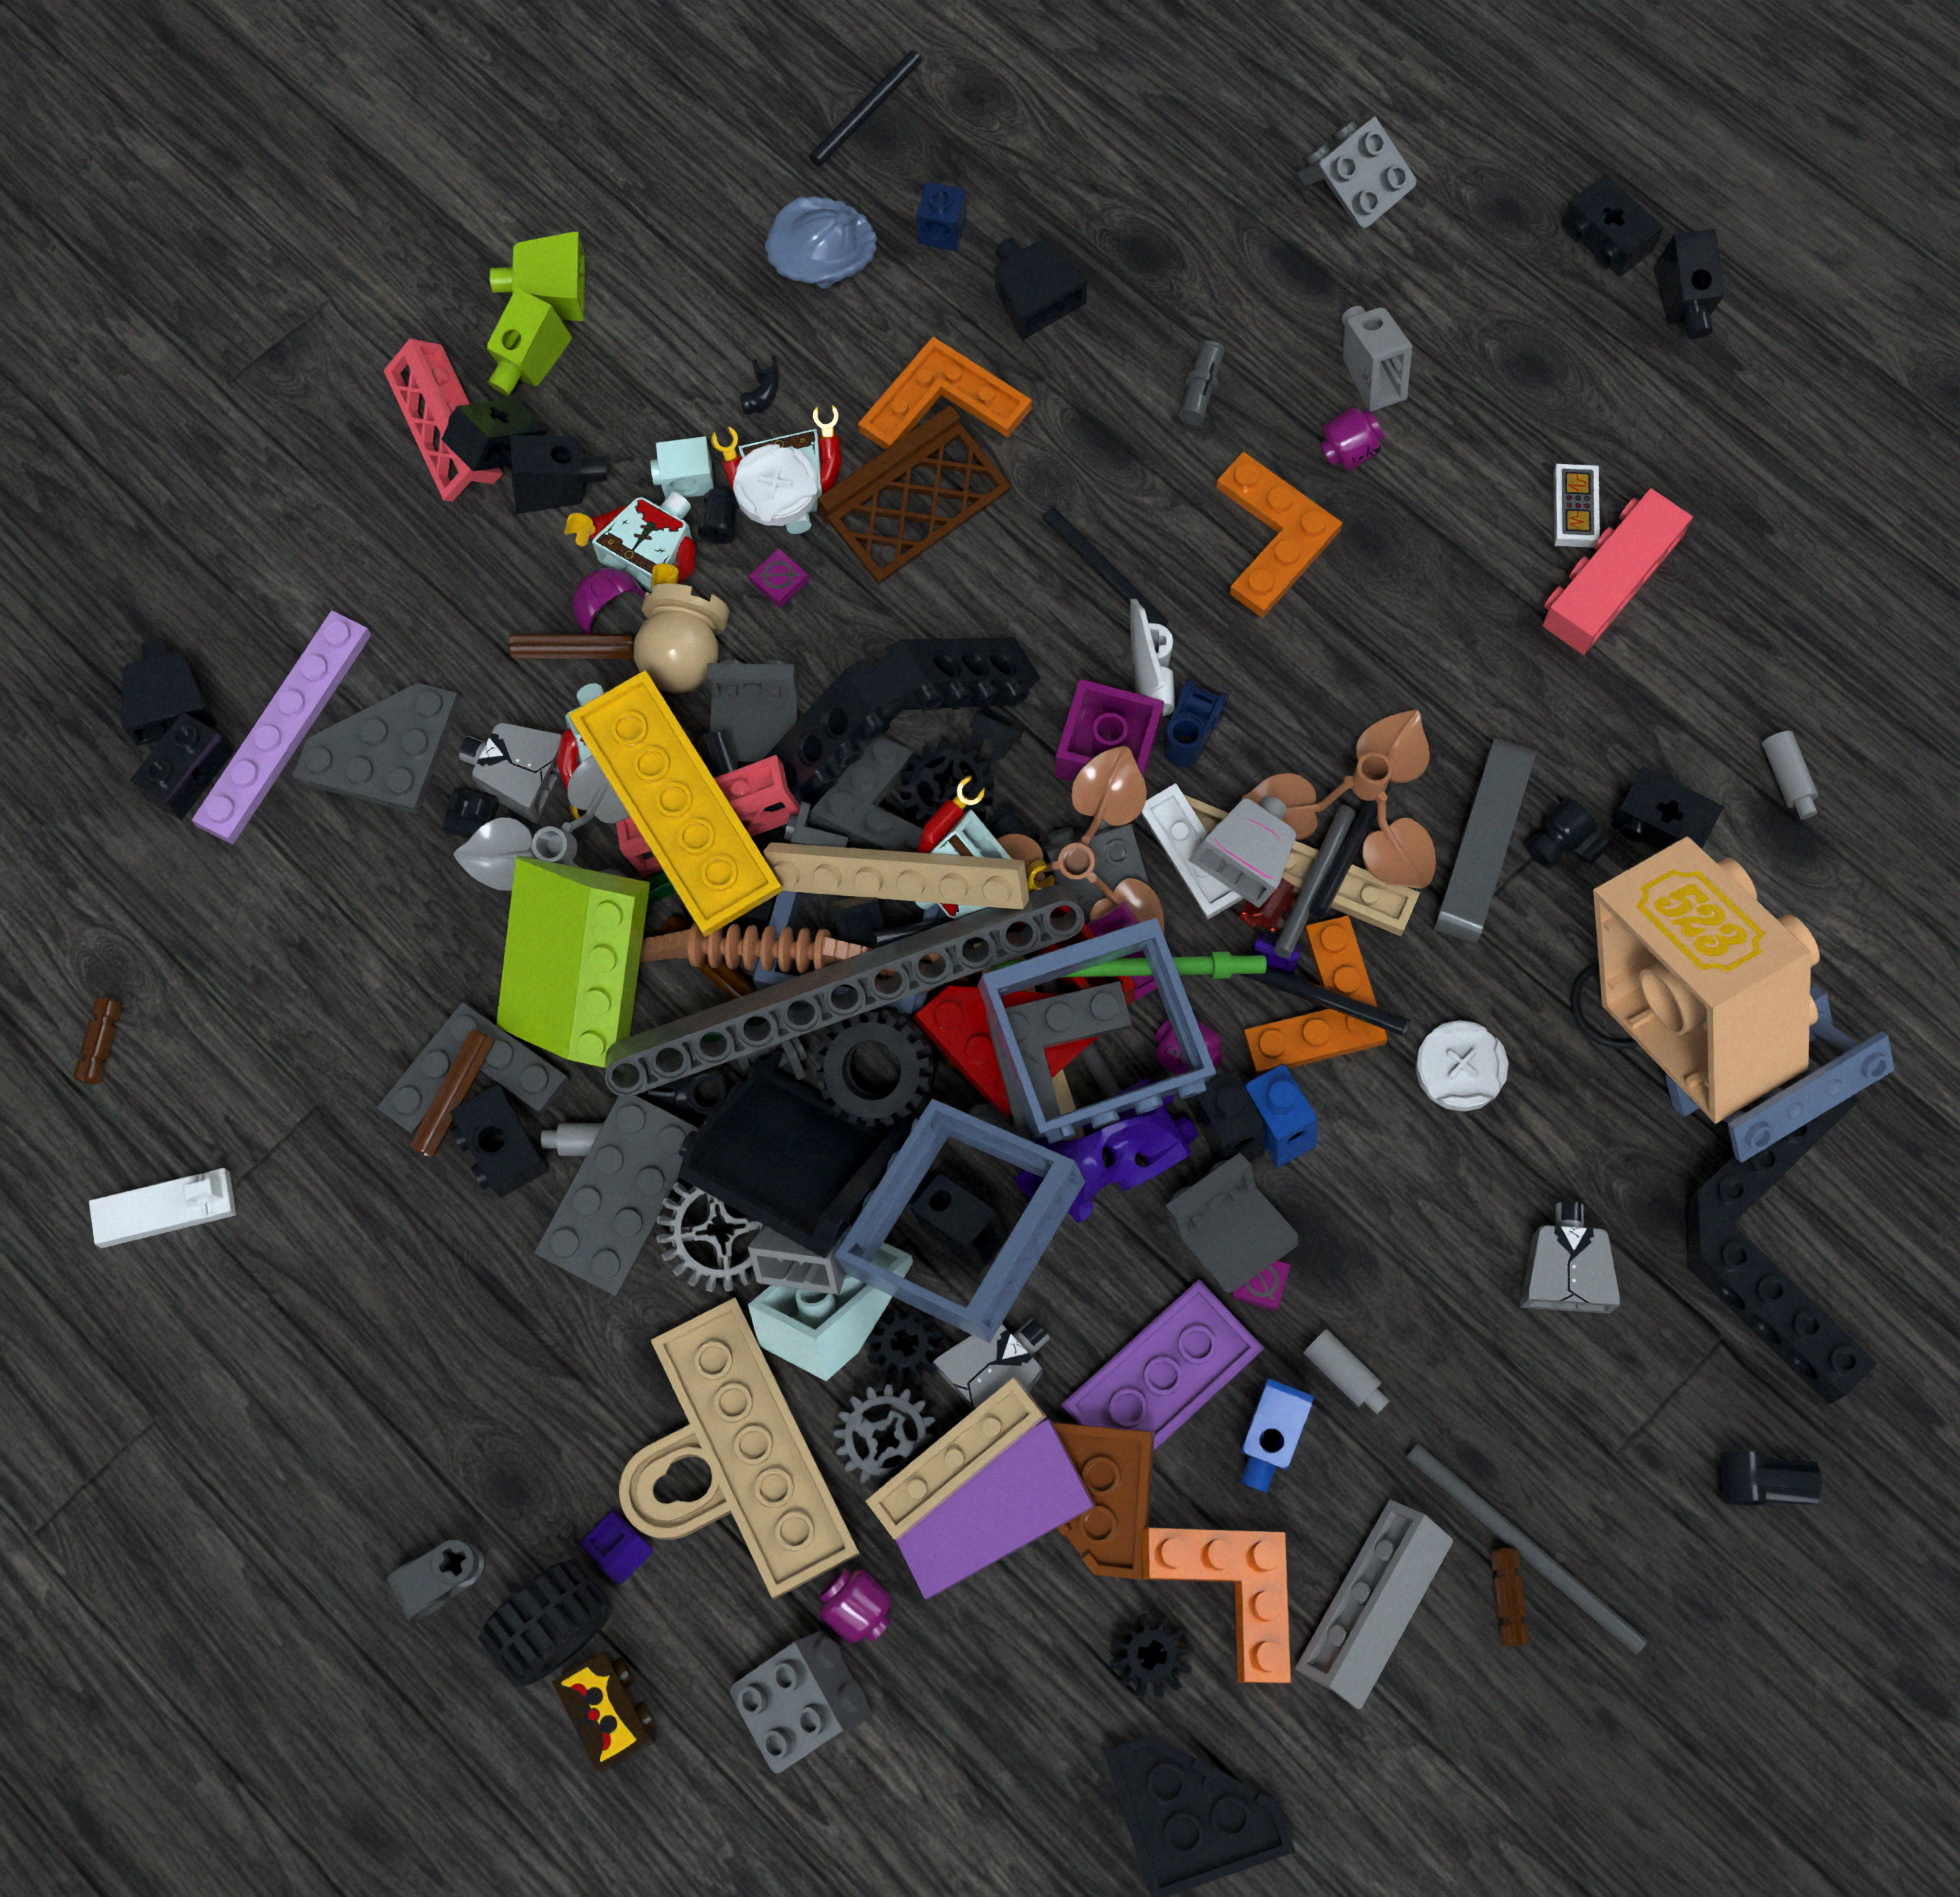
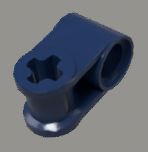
M1187 679L1166 729L1164 753L1169 762L1180 767H1187L1197 763L1212 732L1217 728L1222 718L1229 694L1222 692L1220 695L1195 686L1194 680ZM1180 736H1186L1191 738L1194 742L1190 744H1183L1178 742L1175 738Z

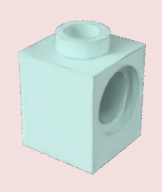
M706 436L656 443L658 459L650 461L654 485H662L665 499L671 492H676L687 498L702 496L710 489H715L711 455Z

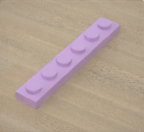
M331 610L192 818L193 823L197 827L232 845L235 843L371 637L367 627Z

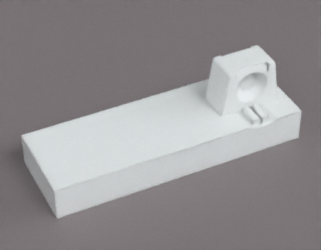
M1175 783L1146 800L1141 812L1142 817L1206 919L1212 918L1244 899L1189 861L1208 833L1178 785Z
M225 1168L89 1201L94 1242L100 1248L236 1215L230 1172Z

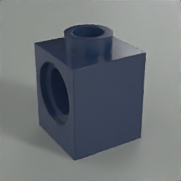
M926 182L916 215L918 243L920 245L958 252L967 220L966 189Z

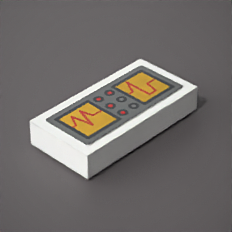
M1556 464L1554 469V546L1594 548L1600 538L1599 466Z

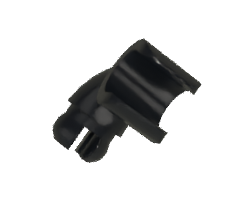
M771 356L773 365L765 370L758 367L757 359L753 360L755 378L761 385L753 389V392H744L740 395L744 414L750 415L755 412L759 414L773 403L779 379V368L775 356Z

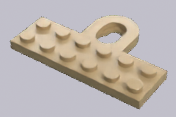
M733 1298L652 1339L653 1347L690 1424L641 1449L626 1465L620 1480L619 1497L623 1512L632 1525L650 1537L661 1540H674L690 1535L732 1513L772 1599H776L860 1555L737 1299ZM687 1457H699L708 1463L711 1468L712 1482L707 1493L699 1500L692 1502L676 1500L669 1504L657 1501L653 1492L654 1485L658 1479L667 1474L672 1463Z

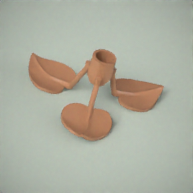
M1418 710L1391 715L1366 729L1357 741L1355 751L1358 763L1353 776H1346L1343 783L1319 803H1315L1316 792L1311 783L1300 775L1293 773L1271 776L1242 797V799H1250L1258 805L1266 796H1273L1281 800L1287 809L1281 821L1295 830V841H1299L1313 835L1316 831L1318 821L1315 812L1323 811L1346 790L1352 788L1353 792L1360 799L1366 801L1375 800L1377 802L1378 825L1381 831L1369 834L1362 847V859L1371 875L1386 884L1420 889L1429 886L1436 868V856L1433 842L1425 828L1411 818H1400L1393 822L1390 827L1386 820V801L1388 797L1385 791L1389 781L1395 783L1413 781L1424 773L1429 763V745L1423 731L1421 716Z
M1126 746L1116 747L1093 758L1082 768L1074 780L1071 794L1074 808L1081 814L1094 816L1081 842L1065 846L1059 854L1058 861L1047 863L1045 869L1035 874L1034 880L1038 882L1044 881L1046 879L1045 872L1059 869L1070 879L1080 880L1087 878L1106 896V898L1094 904L1090 913V921L1125 901L1140 923L1157 917L1164 935L1165 923L1159 898L1150 886L1140 880L1128 878L1120 882L1113 892L1094 873L1097 866V857L1089 845L1102 819L1113 826L1128 824L1140 815L1147 798L1145 780L1131 750ZM1008 834L997 839L998 843L1012 859L1024 860L1026 873L1028 866L1032 862L1043 860V851L1039 844L1025 835Z

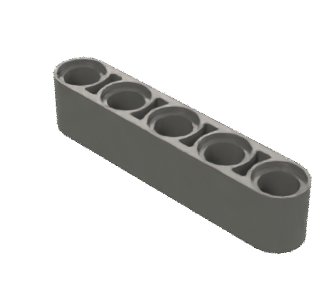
M1493 738L1433 931L1474 944L1478 943L1535 760L1536 749L1500 738Z

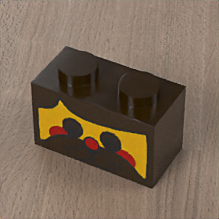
M605 1651L552 1681L596 1772H606L657 1742L651 1730L658 1726L650 1708L644 1700L637 1704L629 1688L630 1685L635 1683V1680L622 1656L614 1659L611 1653Z

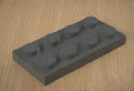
M635 1095L627 1097L618 1096L534 1254L616 1297L619 1296L657 1224L656 1217L662 1215L665 1206L661 1203L663 1198H671L674 1192L672 1186L676 1182L679 1183L681 1179L678 1177L683 1157L679 1156L680 1147L692 1130L698 1132L700 1129Z

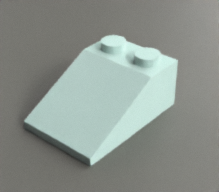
M883 1242L871 1263L904 1278L913 1264L912 1255ZM846 1273L839 1294L770 1285L751 1301L748 1306L760 1347L827 1381L860 1351L892 1296Z

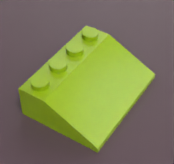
M518 855L515 860L496 1026L505 1032L567 1060L605 1068V1056L610 1046L630 1037L650 882Z

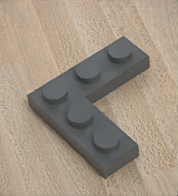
M881 736L874 739L865 748L863 757L844 771L838 778L837 785L829 789L810 811L809 824L825 832L848 837L847 843L859 849L918 853L917 848L923 829L877 807L899 781L902 770L909 769V757L914 756V751Z
M1120 981L1005 1008L1045 1120L1061 1114L1044 1049L1130 1029L1132 1026ZM986 1013L985 1017L1015 1133L1017 1136L1034 1143L988 1013Z
M462 1002L377 1106V1109L408 1133L415 1136L471 1030H478L494 1040V1045L479 1072L496 1084H499L500 1087L539 1115H544L570 1080L565 1074Z

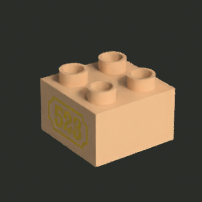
M1687 836L1593 889L1602 1007L1715 1124L1808 1070L1809 1026L1818 1020L1817 1008L1810 995L1811 967L1816 965L1820 958L1818 946L1808 928L1798 918L1786 914L1776 919L1757 901L1754 884L1739 863L1731 858H1724L1716 863Z

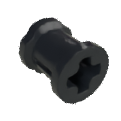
M710 489L704 494L703 500L706 505L704 521L698 526V535L708 542L729 544L734 541L736 536L733 523L735 512L740 507L733 492L726 489Z

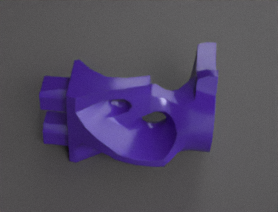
M1146 1077L1113 1097L1162 1080L1150 1083ZM1174 1094L1161 1098L1164 1105L1149 1112L1137 1114L1135 1108L1118 1113L1120 1120L1108 1127L1093 1129L1091 1123L1082 1125L1080 1127H1084L1090 1134L1083 1138L1061 1141L1054 1144H1049V1141L1045 1138L1034 1142L1076 1162L1085 1183L1068 1213H1070L1077 1224L1090 1216L1093 1211L1092 1199L1102 1187L1118 1183L1123 1191H1126L1164 1172L1192 1153L1188 1145L1198 1136V1132L1191 1120L1183 1116L1173 1121L1164 1107L1174 1101ZM1103 1147H1108L1106 1166H1104L1102 1157ZM1137 1153L1142 1154L1146 1159V1164L1143 1167L1135 1163V1155ZM1024 1170L1015 1178V1181L1020 1189L1032 1199L1044 1178Z

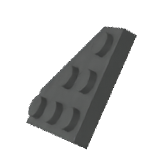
M415 683L307 738L292 777L296 783L418 814L461 699L457 692Z

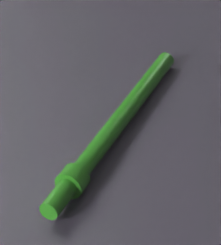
M1229 951L1210 952L1209 956L1172 957L1179 975H1209L1210 979H1230L1232 974H1264L1267 967L1264 955L1231 956ZM1146 957L1117 958L1063 977L1153 975ZM1008 960L995 965L994 971L1025 960Z

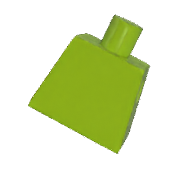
M569 232L516 243L513 246V267L490 269L492 292L514 293L515 289L519 288L552 305L561 320L584 321L585 253L579 233Z
M519 288L515 289L487 344V350L498 364L488 380V384L498 392L509 396L519 379L533 387L538 386L570 343L572 336L552 305Z

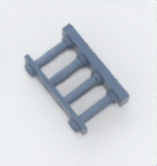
M1817 986L1811 987L1810 995L1817 1008L1818 1020L1809 1026V1042L1818 1037L1842 1055L1823 1067L1809 1058L1808 1070L1800 1074L1804 1077L1803 1079L1785 1090L1778 1087L1762 1096L1766 1101L1747 1113L1740 1109L1723 1119L1728 1123L1735 1158L1741 1163L1894 1071L1888 1035L1881 1031L1859 1044L1833 1026L1827 993ZM1665 1074L1673 1108L1684 1117L1699 1109L1700 1107L1668 1074Z

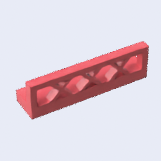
M409 339L383 371L442 499L453 502L471 481L494 484L503 473L500 468L473 472L441 440L447 428L449 416L456 406L470 403L443 346ZM407 365L410 368L408 387H406L400 374ZM420 393L425 400L423 419H421L418 412ZM435 426H437L440 432L438 452L433 445ZM450 459L453 460L458 470V474L452 481L448 477Z
M777 754L714 778L740 821H743L742 824L750 837L785 825L790 814L798 815L800 805L788 789L784 765ZM779 802L785 805V808L774 812L763 811L764 808ZM631 817L616 823L620 851L639 874L645 877L662 870L655 856L645 860L641 855L651 850Z

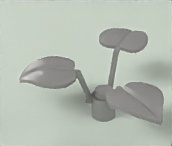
M591 755L576 768L568 784V800L574 807L586 811L583 816L570 823L565 822L561 829L552 826L541 828L534 837L530 830L520 821L505 817L497 818L480 827L464 845L454 852V856L464 870L479 882L497 890L512 891L515 860L518 855L580 868L573 861L577 853V842L571 834L572 831L590 822L594 815L602 822L610 824L621 822L630 816L596 760ZM614 869L601 871L602 873L626 877Z

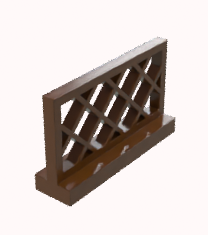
M951 404L817 499V515L826 526L829 524L832 526L878 585L993 504L1011 489V485L960 424L961 416ZM958 439L968 451L967 464L942 460L944 448ZM938 453V459H931L932 456ZM972 457L978 465H972ZM918 466L937 468L934 487L909 484L911 471ZM941 469L965 472L964 490L957 491L939 488ZM970 473L988 476L996 488L986 495L968 492ZM906 475L905 483L897 482ZM886 489L904 492L901 511L876 507L878 495ZM908 492L933 496L931 515L907 512ZM944 497L962 500L961 513L954 518L935 516L937 498ZM873 499L872 506H865L867 502ZM967 501L975 502L966 508ZM852 513L871 515L868 534L850 532L842 520ZM875 516L900 519L898 539L873 535ZM904 521L928 523V536L920 542L903 540ZM934 524L942 525L940 528L933 532ZM859 542L867 543L866 551ZM871 544L896 547L895 560L880 570L870 557ZM901 548L909 549L900 556Z

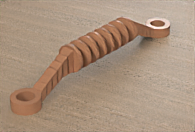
M693 923L691 929L684 930L682 933L679 931L673 934H664V936H655V938L649 937L646 940L642 939L639 963L676 957L689 959L692 967H701L705 961L706 954H708L710 967L719 968L725 955L728 968L736 969L740 963L741 956H743L745 968L747 970H754L758 957H760L763 970L771 971L776 958H778L780 970L788 973L793 959H796L798 972L805 974L809 969L811 960L814 961V967L817 970L873 949L840 940L836 941V939L831 938L828 929L818 930L815 942H812L811 933L808 928H802L797 941H794V934L790 927H784L779 940H777L776 931L772 926H767L764 929L762 939H759V932L755 925H749L745 931L744 938H742L740 926L737 924L730 925L726 937L724 929L721 927L704 938L696 923ZM928 953L921 959L930 960L933 964L940 958V955ZM883 969L878 974L885 976L888 974L894 977L897 971L894 969ZM933 987V988H931V989H928V990H925V991H922V992H928V991H930V990H932V989H934V988H936V987Z

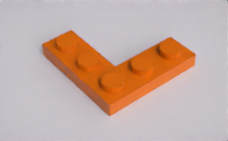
M932 337L858 423V430L860 434L887 450L908 435L942 395L1008 438L1031 411L1032 399L937 338Z
M1242 452L1219 477L1216 489L1278 534L1231 585L1230 595L1264 618L1338 535L1343 522L1248 454Z
M1349 915L1307 925L1304 933L1320 985L1377 1007ZM1329 1008L1245 1029L1243 1033L1255 1077L1263 1075L1282 1064L1289 1069L1385 1045L1388 1040L1385 1029Z
M1170 1528L1143 1529V1580L1235 1582L1238 1683H1291L1285 1532Z

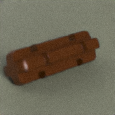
M99 997L94 1001L91 1015L95 1017L94 1020H89L79 1054L83 1056V1059L77 1061L74 1071V1078L81 1083L98 1085L101 1082L104 1067H101V1063L107 1061L116 1027L112 1026V1023L118 1021L121 1011V1004L113 999Z
M1514 1548L1495 1549L1491 1552L1490 1556L1492 1571L1497 1572V1577L1493 1581L1498 1618L1502 1619L1503 1625L1499 1626L1501 1643L1507 1647L1524 1646L1529 1642L1528 1625L1523 1623L1522 1617L1526 1616L1522 1577L1517 1576V1570L1520 1569L1519 1552Z

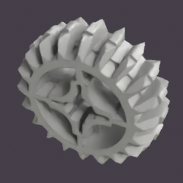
M676 1182L672 1188L682 1196L680 1200L676 1203L670 1198L664 1197L661 1202L666 1208L673 1210L672 1216L658 1215L656 1217L658 1224L670 1226V1232L656 1235L658 1243L672 1242L673 1245L672 1248L665 1250L661 1254L663 1260L668 1261L678 1256L681 1260L673 1267L672 1272L679 1276L689 1267L692 1271L688 1276L687 1283L694 1287L701 1275L706 1276L705 1289L710 1292L714 1291L716 1278H722V1285L725 1291L733 1290L731 1276L736 1274L743 1285L747 1286L750 1284V1277L745 1271L750 1266L753 1268L750 1253L748 1251L741 1259L732 1263L731 1244L739 1234L749 1232V1230L756 1229V1238L766 1226L749 1216L732 1217L726 1212L724 1202L695 1186L687 1191L683 1185ZM706 1193L707 1213L705 1218L699 1223L681 1228L683 1215L688 1206L697 1197ZM715 1205L717 1207V1214L720 1215L722 1221L733 1225L742 1224L741 1226L731 1227L729 1234L725 1233L727 1237L722 1240L723 1252L721 1243L718 1242L715 1235L705 1232L696 1233L697 1231L707 1230L708 1223L713 1224L711 1219L716 1217ZM691 1240H706L710 1242L714 1249L718 1267L707 1266L694 1260L686 1251L683 1242Z

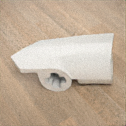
M1130 599V633L1135 693L1163 700V716H1166L1175 710L1173 671L1167 668L1170 663L1173 638L1166 627L1160 624H1148L1145 609L1139 604L1137 599Z

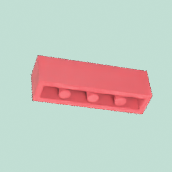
M1652 488L1649 489L1640 501L1634 497L1622 511L1619 517L1622 523L1617 529L1614 530L1608 527L1594 546L1598 550L1590 560L1584 556L1575 566L1569 576L1573 581L1568 587L1563 589L1559 586L1551 594L1544 605V608L1548 610V614L1542 626L1585 655L1683 538L1693 516Z

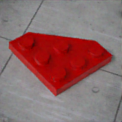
M949 985L915 1014L913 1019L999 1115L1006 1120L1011 1114L985 1017L987 1010L979 988ZM1018 991L1002 996L1001 999L1004 1008H1009L1063 994ZM1099 1036L1044 1049L1051 1079Z

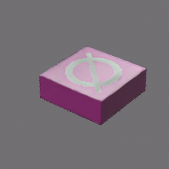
M779 548L749 575L750 583L779 608L810 581L808 573Z
M1276 1261L1234 1291L1232 1299L1277 1312L1290 1264Z

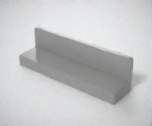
M1389 1499L1295 1669L1306 1678L1334 1691L1353 1707L1361 1709L1451 1547L1453 1539L1427 1515Z

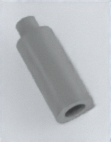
M1783 731L1768 737L1762 742V746L1787 807H1796L1800 819H1807L1816 815L1817 810L1813 800L1818 797V792L1793 732Z
M559 1123L557 1130H542L541 1146L542 1148H557L559 1156H587L604 1123Z
M1328 1329L1322 1332L1304 1351V1354L1358 1407L1365 1402L1378 1414L1390 1402L1377 1389L1382 1382Z

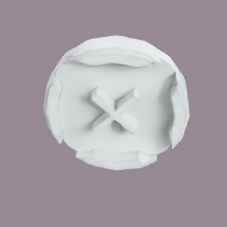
M769 444L754 449L740 461L736 469L737 473L733 482V490L740 509L751 520L766 526H783L799 520L811 510L818 496V477L812 461L802 451L790 447L791 450L780 448V444Z
M1458 1020L1441 1024L1432 1033L1427 1035L1417 1052L1415 1070L1420 1087L1432 1101L1446 1109L1465 1112L1482 1108L1496 1098L1507 1080L1508 1059L1502 1043L1497 1037L1494 1038L1492 1034L1487 1032L1485 1027L1478 1023Z

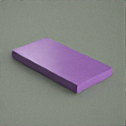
M1199 1279L1062 1403L1061 1407L1076 1424L1155 1431V1451L1252 1362L1264 1348Z
M1047 1419L1033 1427L902 1538L896 1540L926 1600L1096 1506L1052 1421Z

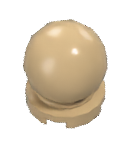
M666 583L653 585L652 593H645L642 611L648 619L642 623L634 640V661L640 673L644 670L647 671L657 689L671 694H680L694 691L707 681V663L718 662L719 643L715 635L723 633L730 611L726 603L715 595L711 594L709 602L691 595V586Z

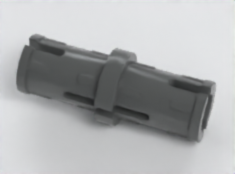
M1205 340L1199 344V351L1193 370L1187 374L1185 379L1187 390L1178 417L1190 425H1200V423L1204 422L1209 399L1217 391L1219 383L1217 374L1222 357L1225 354V349L1220 343Z

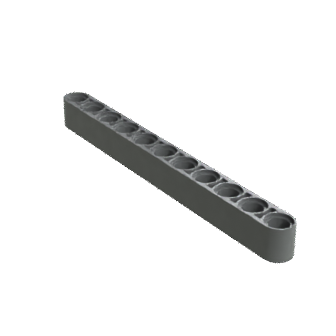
M1059 884L1051 885L1029 893V901L1023 910L989 907L628 1037L612 1044L606 1052V1085L616 1095L624 1097L633 1096L1070 939L1077 935L1083 927L1085 921L1083 910L1070 888ZM1064 905L1070 906L1069 912L1063 917H1050L1055 908ZM1022 921L1027 923L1026 927L1019 933L1007 932L1008 927L1014 922ZM979 937L984 939L982 944L976 948L967 949L963 947L964 943L970 938ZM928 953L940 955V958L933 964H922L919 962ZM883 969H894L897 971L895 976L890 979L881 980L876 978V975ZM846 984L854 987L846 995L840 996L832 992L839 985ZM799 1000L810 1003L808 1008L801 1011L789 1008L793 1002ZM754 1016H761L767 1019L764 1024L755 1027L745 1023L747 1019ZM708 1032H718L724 1035L722 1039L715 1042L702 1039ZM669 1047L680 1051L678 1055L669 1058L659 1054L662 1049ZM624 1063L632 1064L636 1067L634 1071L629 1073L619 1072L615 1068Z

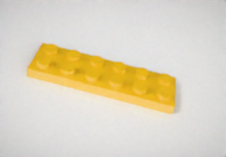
M646 670L568 714L704 938L783 891L777 878Z

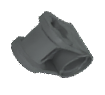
M448 1540L420 1558L399 1567L387 1577L386 1581L407 1621L413 1623L434 1613L445 1605L448 1600L476 1584L485 1572L486 1560L483 1552L478 1547L460 1540ZM457 1554L466 1556V1559L461 1562L463 1570L461 1573L451 1570L457 1564L455 1558Z

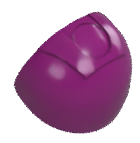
M601 568L590 572L579 582L573 595L572 608L576 622L584 634H591V624L595 615L611 599L629 592L637 593L644 599L645 592L632 576L619 569Z

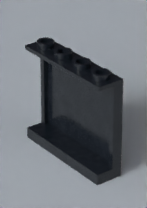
M777 1047L765 1061L759 1059L754 1064L744 1084L737 1082L726 1098L725 1104L721 1108L714 1106L711 1109L702 1128L698 1132L692 1130L686 1136L679 1150V1156L683 1157L678 1177L826 1259L842 1239L844 1232L851 1228L861 1214L866 1196L879 1185L887 1172V1165L891 1156L904 1145L911 1133L914 1121L908 1117H902L890 1132L879 1126L866 1127V1121L861 1120L857 1124L847 1121L849 1114L843 1111L838 1115L831 1109L835 1102L830 1099L824 1100L821 1094L777 1071L784 1051Z

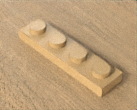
M1013 1377L869 1497L866 1503L892 1538L899 1540L1047 1416L1020 1381Z

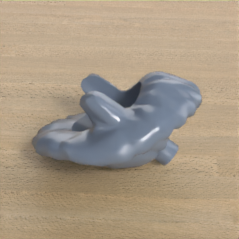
M799 197L787 204L776 215L774 224L769 229L768 238L765 242V251L768 253V262L776 268L777 273L794 281H802L808 284L816 283L820 288L828 289L835 282L852 277L854 274L865 269V266L872 261L873 255L876 252L877 246L875 242L877 237L866 216L858 213L854 207L827 197Z

